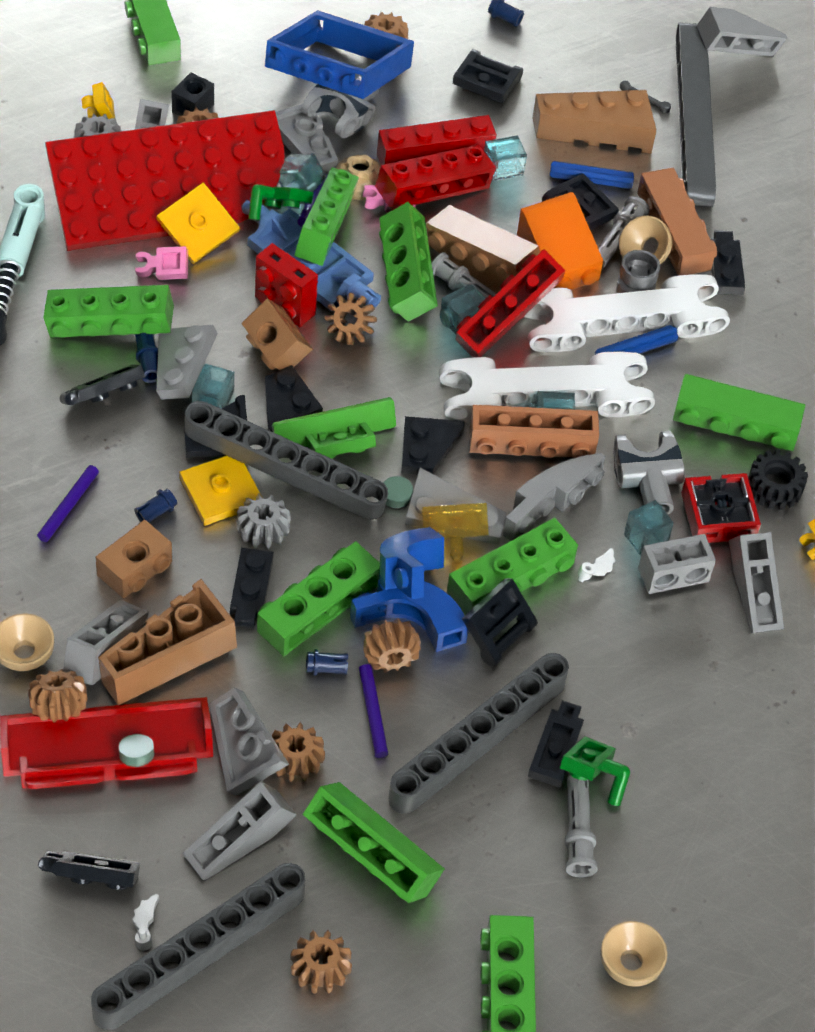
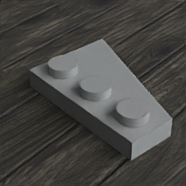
M420 468L406 515L405 525L419 528L431 527L437 532L499 545L507 512Z
M234 687L209 703L227 792L238 795L289 765L243 691Z

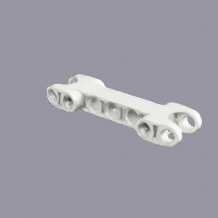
M700 274L670 277L663 282L661 289L577 298L573 297L572 291L568 288H553L524 316L546 323L533 329L527 336L530 347L537 352L572 351L582 347L586 342V337L650 331L672 325L677 329V334L680 338L703 337L724 330L729 325L730 318L725 309L708 306L703 303L714 297L719 287L713 276ZM704 286H710L706 289H700ZM539 338H546L541 341H536Z
M598 353L590 358L589 365L497 369L493 359L473 357L451 360L439 368V378L442 384L452 388H459L466 392L449 398L444 403L445 416L449 420L465 421V423H470L473 405L532 408L597 406L599 414L604 417L639 415L648 412L655 405L654 394L651 390L634 386L628 382L643 376L648 370L646 358L638 353ZM634 364H639V366L637 367H629ZM450 372H457L452 375H447ZM454 408H463L461 410H452Z

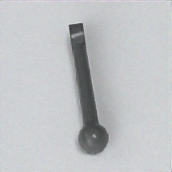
M626 80L620 83L622 91L638 90L632 87ZM648 95L649 102L658 106L662 113L670 112L671 104L669 102H660Z

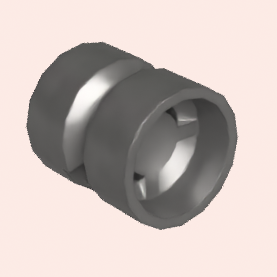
M644 250L628 252L623 257L616 292L626 293L655 290L660 271V262L657 257Z

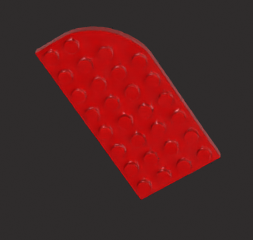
M275 110L45 142L67 251L169 236L157 221V215L203 182L234 221L239 224L248 219V215L242 212V206L246 200L250 201L252 187L255 184L269 187L278 186L285 157L284 145Z

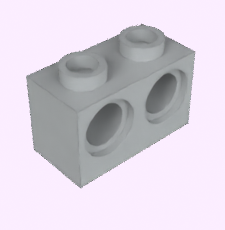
M700 534L643 546L638 570L648 594L709 582L716 559L706 535Z

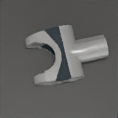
M362 75L359 76L357 80L361 81ZM317 84L305 98L302 113L308 117L325 114L336 118L338 123L335 133L342 138H347L360 131L371 121L375 113V106L368 101L379 93V89L366 98L361 99Z
M670 431L660 432L659 448L651 452L636 449L630 440H627L626 435H616L613 455L614 471L619 488L639 487L646 515L651 518L658 519L671 514L674 510V505L668 485L682 484L685 475L681 451L673 433Z

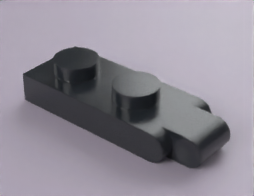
M715 230L714 239L710 240H713L717 247V256L714 258L711 268L712 276L716 279L719 287L717 294L744 295L745 280L740 240H734L733 231Z
M132 364L73 387L71 390L63 392L59 399L65 405H74L91 399L92 403L108 398L110 396L108 392L117 388L120 391H125L138 385L137 380L145 378V374L141 365Z
M241 547L230 604V614L235 615V626L254 629L257 613L266 603L274 559L273 551Z
M562 700L558 711L551 709L530 766L528 777L561 788L566 774L565 770L560 769L563 756L577 743L584 723V719L578 718L582 706Z
M47 851L39 860L38 866L42 871L51 872L56 876L71 878L70 880L77 884H90L94 881L106 883V886L111 889L124 890L128 887L133 888L139 876L140 863L68 851L61 853Z

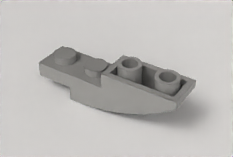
M597 453L570 459L539 473L527 481L516 491L513 511L505 519L503 536L512 541L521 534L531 531L535 521L541 515L547 516L553 507L563 512L570 504L576 505L583 497L585 490L591 485L596 486L603 478L605 473L603 470L605 456Z

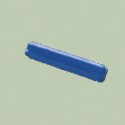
M552 161L550 167V177L556 179L570 180L584 173L597 185L632 189L634 183V173L559 161Z
M668 325L599 348L595 351V355L603 352L641 354L676 342L678 340L677 329L672 325Z

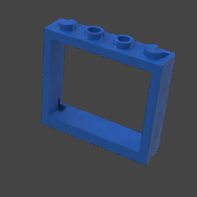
M317 10L267 40L265 67L364 99L411 67L414 41ZM320 20L324 21L323 28L321 27ZM315 42H320L376 60V62L365 69H361L304 49ZM355 74L362 75L361 81L355 79Z

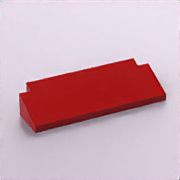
M207 697L91 707L82 710L78 717L70 716L68 721L60 719L53 723L52 719L40 720L38 715L32 713L0 716L3 776L21 775L22 789L94 784L108 780L125 781L188 775L192 772H198L197 759L213 757L212 726ZM133 734H142L151 738L154 743V758L152 761L140 767L124 764L119 758V743L123 738Z

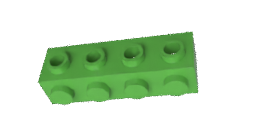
M169 285L51 289L47 292L43 318L50 338L171 333L174 303Z
M685 374L673 420L686 425H693L717 433H724L748 441H755L793 451L800 432L806 404Z
M553 518L450 573L447 593L456 601L466 615L503 579L513 578L520 592L531 586L541 585L549 576L557 572L567 571L575 562L578 544L557 519Z
M340 782L320 786L302 814L317 829L328 835L346 853L353 856L372 875L378 877L397 896L408 903L427 897L445 870L444 867Z

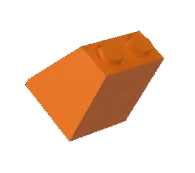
M573 192L521 208L517 236L538 245L540 252L545 249L566 270L563 279L554 288H568L572 290L584 285H591L600 280L603 258Z

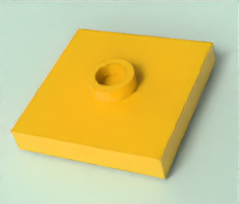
M204 182L156 217L157 221L178 247H187L188 259L192 264L198 262L240 231L238 224Z
M229 456L179 471V479L204 526L237 515L239 507L244 506L246 498L255 501L258 493L261 495L245 464Z

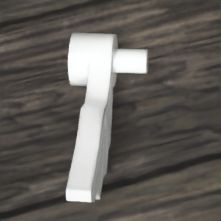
M610 548L604 555L596 558L593 564L584 562L578 570V580L583 582L584 580H589L592 575L605 576L607 572H611L613 569L612 565L616 562L613 557V548Z
M158 894L152 895L148 900H141L140 906L134 910L135 916L132 920L138 931L135 935L136 947L141 951H146L152 946L151 934L148 928L154 922V912L159 901Z

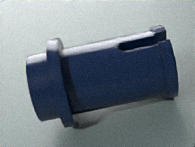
M492 0L488 8V13L491 14L492 18L498 17L515 27L519 26L524 16L523 10L505 3L504 0Z
M159 489L156 492V496L141 506L136 507L134 512L140 522L146 520L150 523L167 511L173 512L174 506L177 505V500L169 489Z
M314 649L313 652H307L306 672H312L313 676H316L317 673L347 675L348 662L346 661L348 660V653H320L318 649Z

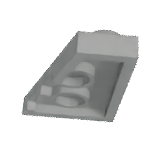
M303 104L277 111L276 117L283 144L312 176L330 171L332 167L336 168L338 159L329 137L324 134L321 117H308L302 113Z
M213 325L171 328V333H159L156 391L161 400L189 398L218 334Z

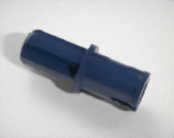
M146 333L135 334L137 344L136 360L142 366L145 378L142 379L146 383L157 382L158 348L155 345L154 335Z

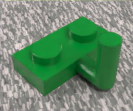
M255 184L251 191L248 219L260 221L262 200H264V206L268 208L281 209L282 206L300 209V204H312L314 192L292 187H269Z
M584 736L563 756L560 769L568 771L573 778L583 781H592L601 771L615 776L607 802L613 806L621 805L630 776L629 767L613 761L616 748Z

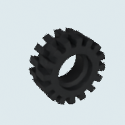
M768 450L765 451L764 456L762 454L757 456L756 460L752 463L748 480L754 500L758 497L760 498L758 504L763 506L767 502L770 503L769 509L774 510L775 505H778L779 510H784L786 504L791 508L795 502L798 503L807 483L808 472H805L806 466L804 463L799 465L800 459L797 456L792 460L790 452L786 451L785 456L781 455V450H775L774 455ZM766 476H781L784 479H786L789 484H775L768 480Z

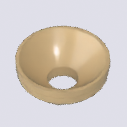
M353 155L340 161L336 169L346 170L352 175L359 177L353 199L366 200V197L362 195L364 186L376 185L381 164L367 155ZM355 164H365L368 166V169L358 171L352 166Z
M640 216L633 219L625 226L619 239V249L622 257L633 250H644L645 242L654 238L658 241V248L653 255L657 257L661 265L669 256L672 248V236L669 228L663 221L653 216Z
M24 613L9 616L0 622V663L11 670L29 671L40 667L50 658L54 649V633L51 626L43 618L34 614ZM23 645L30 646L35 650L33 655L28 658H19L14 653L18 647Z
M625 921L619 923L605 934L602 941L601 961L604 969L614 980L627 986L635 987L651 983L661 974L667 962V947L662 936L654 928L642 922ZM625 954H634L640 959L641 967L637 970H628L621 964L620 958Z

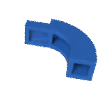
M431 527L395 534L387 538L380 546L381 586L385 590L398 588L411 599L424 597V571L444 568V537Z
M378 580L377 592L361 594L351 601L350 619L354 628L389 618H404L415 622L425 630L435 652L467 643L468 628L462 620L465 616L463 611L450 595L424 581L423 598L411 599L398 588L385 590L381 586L380 580Z

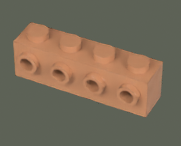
M674 167L641 173L637 194L648 204L650 209L648 216L660 219L670 230L672 248L668 257L677 275H690L711 271L714 258L717 256V247L715 242L710 240L706 232L705 222L699 218L693 199H689L685 191L683 179L678 177Z
M491 405L472 406L469 427L470 453L486 455L509 454L514 456L530 455L548 458H577L596 453L599 439L598 411Z

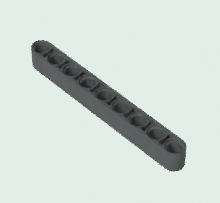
M679 22L676 31V59L682 179L685 184V191L689 199H693L695 206L713 207L716 197V176L708 50H706L698 31L697 23Z

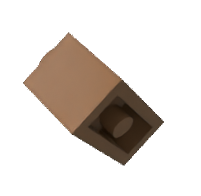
M268 298L241 323L248 332L246 335L247 340L255 348L261 350L263 353L261 359L271 370L275 368L282 370L291 365L295 367L313 350L286 311Z
M143 520L95 556L97 576L124 599L132 592L142 589L151 577L157 573L164 572L172 562V542L149 522Z

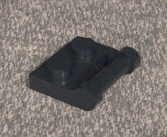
M472 49L453 75L452 84L503 103L515 84H518L521 80L523 68L516 65L511 67L481 55L480 51Z
M584 173L548 190L542 197L543 202L573 192L590 230L612 220L619 211V208Z
M513 578L503 579L462 618L481 650V658L492 667L502 659L501 655L525 632H531L538 624L535 615ZM517 616V622L494 643L492 639Z

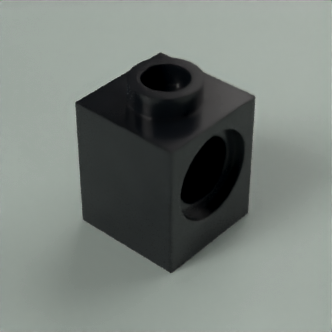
M190 72L171 91L172 113L183 116L185 110L193 112L195 107L199 111H203L206 108L209 110L214 105V83Z

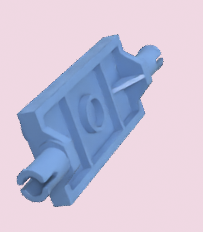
M246 200L242 206V212L249 215V200ZM262 205L260 221H256L259 227L255 233L248 237L247 246L259 254L273 243L317 273V301L328 310H330L328 308L330 303L336 307L339 306L337 296L341 295L346 301L349 293H354L356 300L361 296L366 297L367 300L364 306L370 304L375 308L381 301V295L367 286L373 281L374 273L335 242H333L323 266L294 256L302 227L297 223L300 215L291 208L281 214L273 209L270 211Z

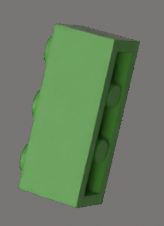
M125 1L127 18H132L131 28L133 36H138L140 55H145L148 66L180 61L181 39L167 1Z

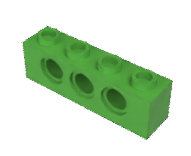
M331 168L302 227L294 256L323 266L351 206L359 180L358 176L352 175L343 169Z
M407 202L379 218L381 228L379 236L383 243L384 253H382V258L386 266L387 275L385 276V281L389 288V306L394 313L400 314L409 322L437 307L438 304L425 217Z
M357 541L347 548L339 549L327 563L322 566H316L301 582L291 584L282 596L273 602L265 603L257 613V632L283 657L350 608L352 599L374 590L378 585V580H380V562Z
M490 915L488 927L481 928L480 950L487 951V962H481L480 972L481 984H487V996L481 997V1019H487V1031L482 1032H536L534 917ZM507 953L512 955L514 960L506 961L499 955ZM509 987L515 991V994H503L499 988ZM508 1021L513 1023L516 1028L507 1030L501 1027L499 1023Z

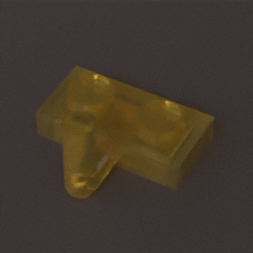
M487 503L422 507L423 528L431 527L441 534L444 539H450V557L454 563H461L464 560L463 538L489 536Z

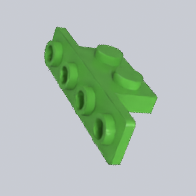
M388 397L274 422L272 424L273 433L308 447L331 459L335 458L336 455L348 452L360 453L367 448L376 446L375 434L373 432L396 426L394 400Z

